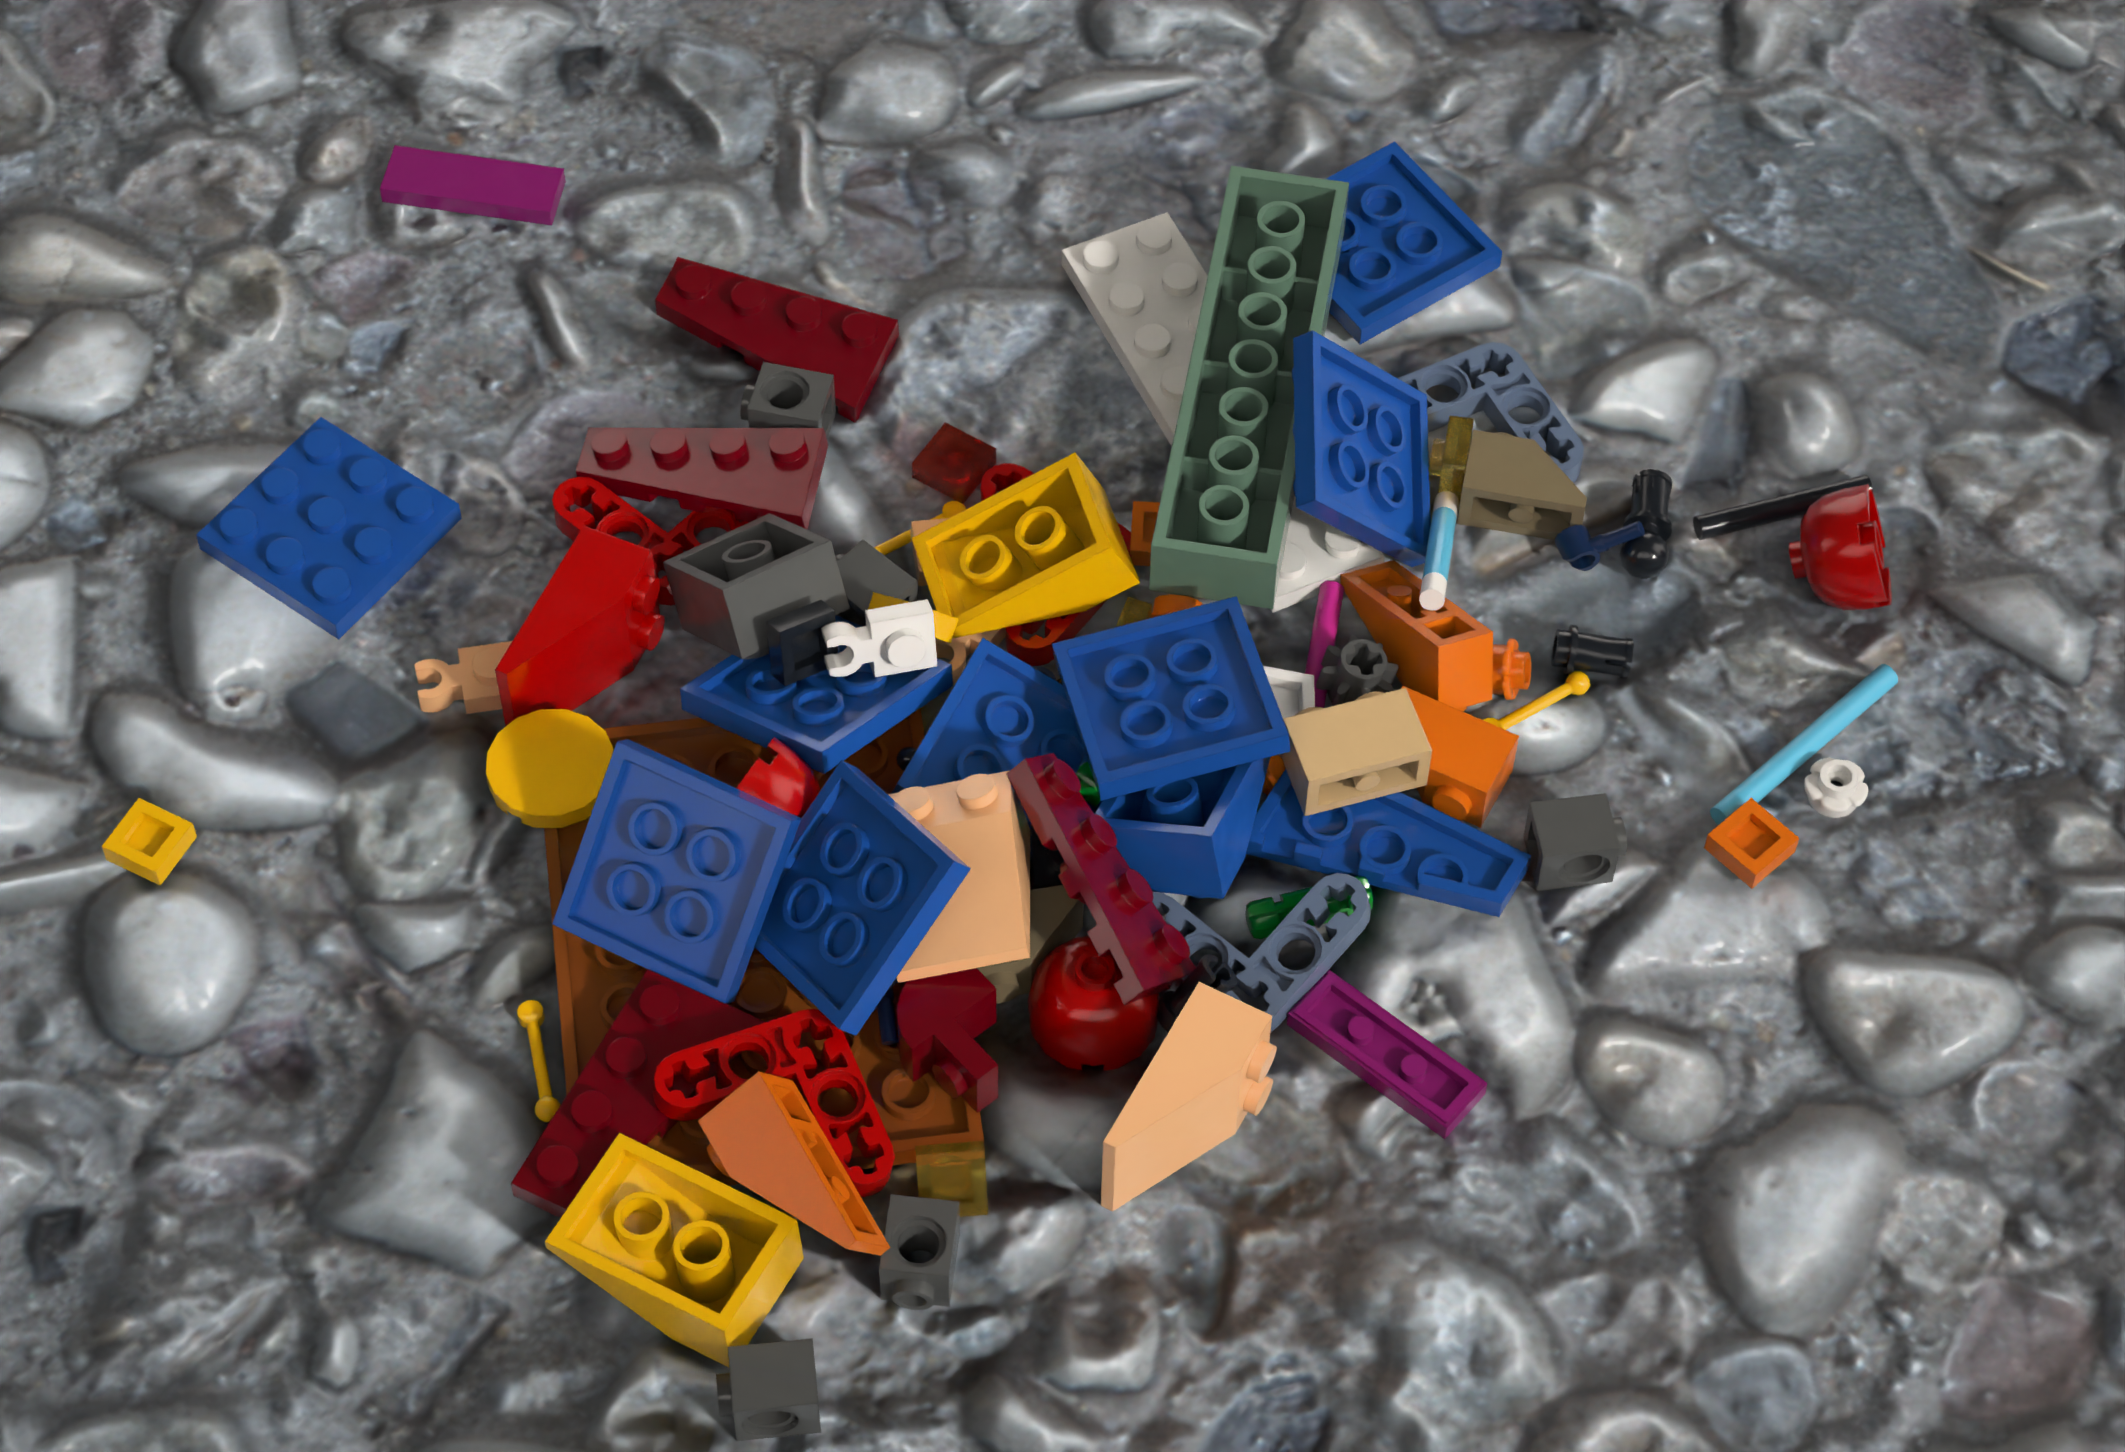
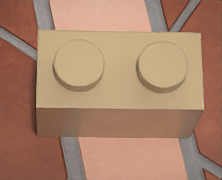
M1406 688L1386 693L1380 691L1369 692L1358 697L1355 701L1327 708L1309 707L1299 711L1294 716L1283 718L1289 734L1291 752L1280 754L1283 759L1304 816L1427 785L1432 748Z

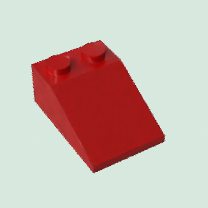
M583 525L495 669L505 727L517 717L540 709H567L573 711L634 671L645 650L652 651L657 646L664 630L665 618L663 615H660L658 601L660 580L655 577L652 550Z

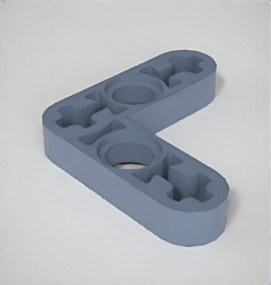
M1496 342L1482 344L1398 378L1427 395L1428 432L1484 411L1498 432L1534 439L1544 451H1546V448L1553 456L1550 458L1573 483L1579 477L1584 454V446L1581 439L1523 358L1513 347ZM1490 368L1492 370L1484 373V369ZM1505 372V376L1499 377L1497 375ZM1475 384V389H1472L1471 385ZM1446 385L1453 388L1458 393V397L1452 401L1440 402L1432 399L1426 391L1432 386ZM1516 407H1529L1534 409L1541 418L1534 423L1525 424L1515 421L1508 412ZM1566 457V461L1564 463H1560L1557 460Z
M1342 873L1325 876L1310 889L1251 957L1248 958L1172 897L1164 893L1153 892L1154 898L1152 901L1162 916L1166 914V923L1174 926L1183 935L1189 945L1190 956L1202 949L1213 950L1220 954L1222 963H1227L1235 974L1236 971H1241L1236 975L1237 984L1241 990L1253 998L1265 992L1263 997L1267 1006L1265 1013L1272 1015L1271 1032L1284 1021L1289 1011L1324 976L1364 931L1371 915V907L1366 889L1357 878ZM1350 895L1354 913L1350 916L1342 912L1336 913L1325 925L1328 937L1331 938L1329 942H1325L1316 928L1306 922L1312 919L1315 926L1319 929L1330 915L1327 900L1333 897L1338 901H1342ZM1294 940H1304L1312 944L1316 949L1315 957L1311 964L1300 970H1289L1278 961L1279 953L1283 946ZM1228 991L1226 993L1227 995L1237 1000H1240L1239 997L1233 991Z

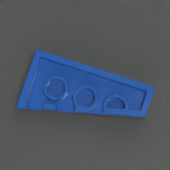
M1286 769L1256 813L1246 852L1248 855L1328 875L1342 873L1353 877L1364 876L1372 886L1500 917L1529 869L1531 855L1401 792L1304 816Z

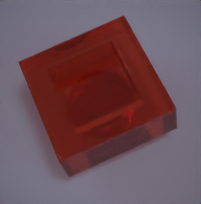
M945 422L912 462V478L964 504L981 483L985 472L996 464V448Z

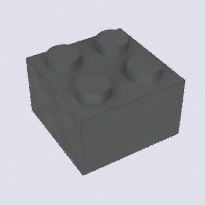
M770 513L663 562L682 629L741 659H755L769 654L766 625L768 620L818 600L824 601L834 609L835 615L850 609L831 540Z

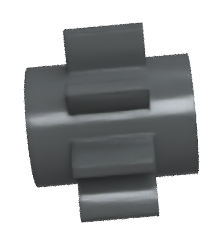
M1351 635L1342 651L1332 645L1327 647L1321 662L1323 668L1318 677L1316 688L1327 690L1328 697L1332 703L1331 706L1355 701L1358 697L1369 692L1380 691L1386 693L1393 691L1394 688L1391 685L1399 667L1398 664L1387 663V656L1383 650L1382 643L1376 644L1366 639H1357L1355 635Z

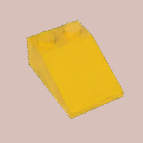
M1075 452L912 537L936 611L958 619L953 638L1084 612L1140 583L1106 492Z
M621 1133L615 1138L545 1240L548 1250L668 1337L728 1368V1347L749 1344L804 1259L798 1220Z

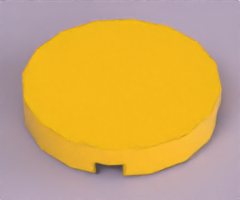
M540 709L517 717L498 732L487 752L486 778L488 787L496 805L506 814L508 811L512 815L521 818V823L534 828H563L586 820L591 816L614 748L606 731L588 716L567 709Z

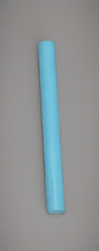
M1881 664L1711 808L1710 814L1717 825L1722 823L1750 798L1757 803L1893 688L1898 683L1896 672L1886 664Z

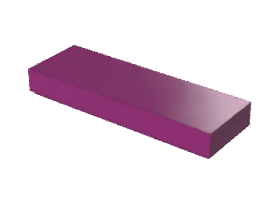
M394 145L380 186L382 202L552 226L566 180L564 168Z
M1330 970L1288 1013L1287 1025L1443 1139L1447 1138L1486 1094L1487 1082Z

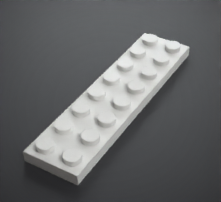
M1166 212L1063 249L1061 265L1172 446L1208 276L1170 215ZM1294 496L1274 608L1270 610L1274 613L1318 596L1320 585L1323 582L1335 581L1341 584V574L1384 563V555L1372 546L1296 508V497Z

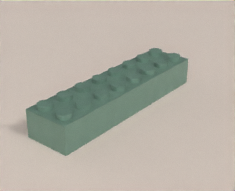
M1231 166L1151 543L1149 590L1216 601L1237 596L1239 604L1274 608L1295 496L1293 488L1295 480V440L1293 437L1294 383L1292 380V368L1294 366L1293 338L1312 330L1325 337L1345 230L1349 182Z

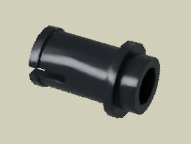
M1570 625L1568 630L1557 629L1552 647L1551 665L1562 668L1565 675L1571 674L1574 669L1616 675L1627 679L1630 673V666L1627 665V662L1632 663L1633 638L1626 637L1623 639L1578 632L1577 625Z
M1204 955L1197 967L1176 991H1167L1161 996L1157 1019L1167 1032L1170 1031L1198 982L1225 994L1236 986L1237 977L1227 963L1223 962L1218 970L1213 973L1211 970L1218 963L1219 958L1214 955Z

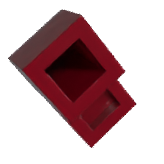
M977 968L907 981L898 999L897 1031L900 1061L912 1082L914 1083L932 1069L936 1080L948 1095L955 1099L962 1096L978 1113L998 1098V1064L974 1040L975 1037L997 1022L996 987Z

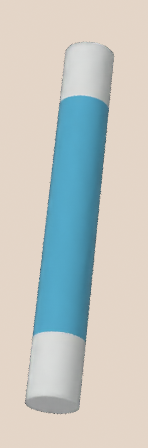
M1450 491L1438 493L1434 500L1419 597L1421 606L1430 611L1440 609L1445 602L1459 505L1458 497Z

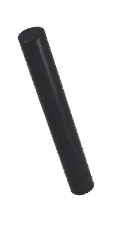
M1862 475L1695 516L1693 518L1694 531L1699 540H1704L1801 516L1806 513L1810 505L1826 494L1867 484L1869 485V490L1872 489L1873 491L1872 483L1867 475Z

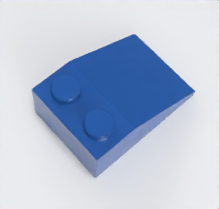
M1270 757L1106 799L1101 802L1095 814L1101 816L1111 826L1117 838L1116 847L1130 869L1136 870L1146 879L1152 892L1189 895L1196 898L1224 899L1246 856Z

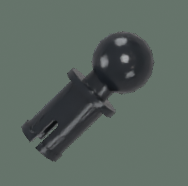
M1654 469L1640 471V476L1636 474L1633 477L1631 512L1624 519L1623 523L1624 527L1640 521L1644 527V536L1623 543L1620 550V558L1624 569L1631 576L1641 579L1656 577L1664 570L1669 559V551L1665 541L1672 533V523L1668 519L1672 479L1665 472Z

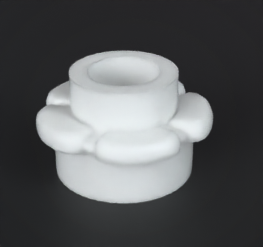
M1831 757L1820 759L1811 766V774L1805 777L1804 789L1810 805L1818 813L1827 817L1840 818L1849 815L1866 800L1868 794V786L1866 783H1863L1864 772L1858 765L1849 760ZM1831 782H1841L1842 786L1833 785Z

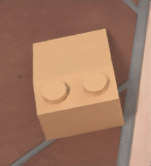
M1009 771L989 775L975 774L963 780L928 787H909L900 792L888 794L971 868L896 977L898 983L1030 958V828L1023 806L1006 775Z
M1198 982L1103 1141L1102 1207L1110 1211L1118 1209L1236 1134L1247 1113L1255 1116L1260 1113L1273 1085V1079L1266 1076L1277 1050V1046L1270 1043L1272 1015Z

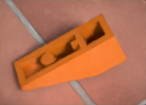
M1395 560L1340 575L1344 592L1376 644H1383V650L1387 656L1388 663L1398 664L1399 669L1396 676L1402 686L1461 711H1465L1468 706L1492 700L1493 631L1446 597L1444 605L1438 610L1430 611L1423 608L1419 602L1422 580Z
M758 1071L698 1120L710 1142L707 1145V1152L711 1161L727 1177L734 1179L845 1249L881 1256L891 1248L793 1080Z

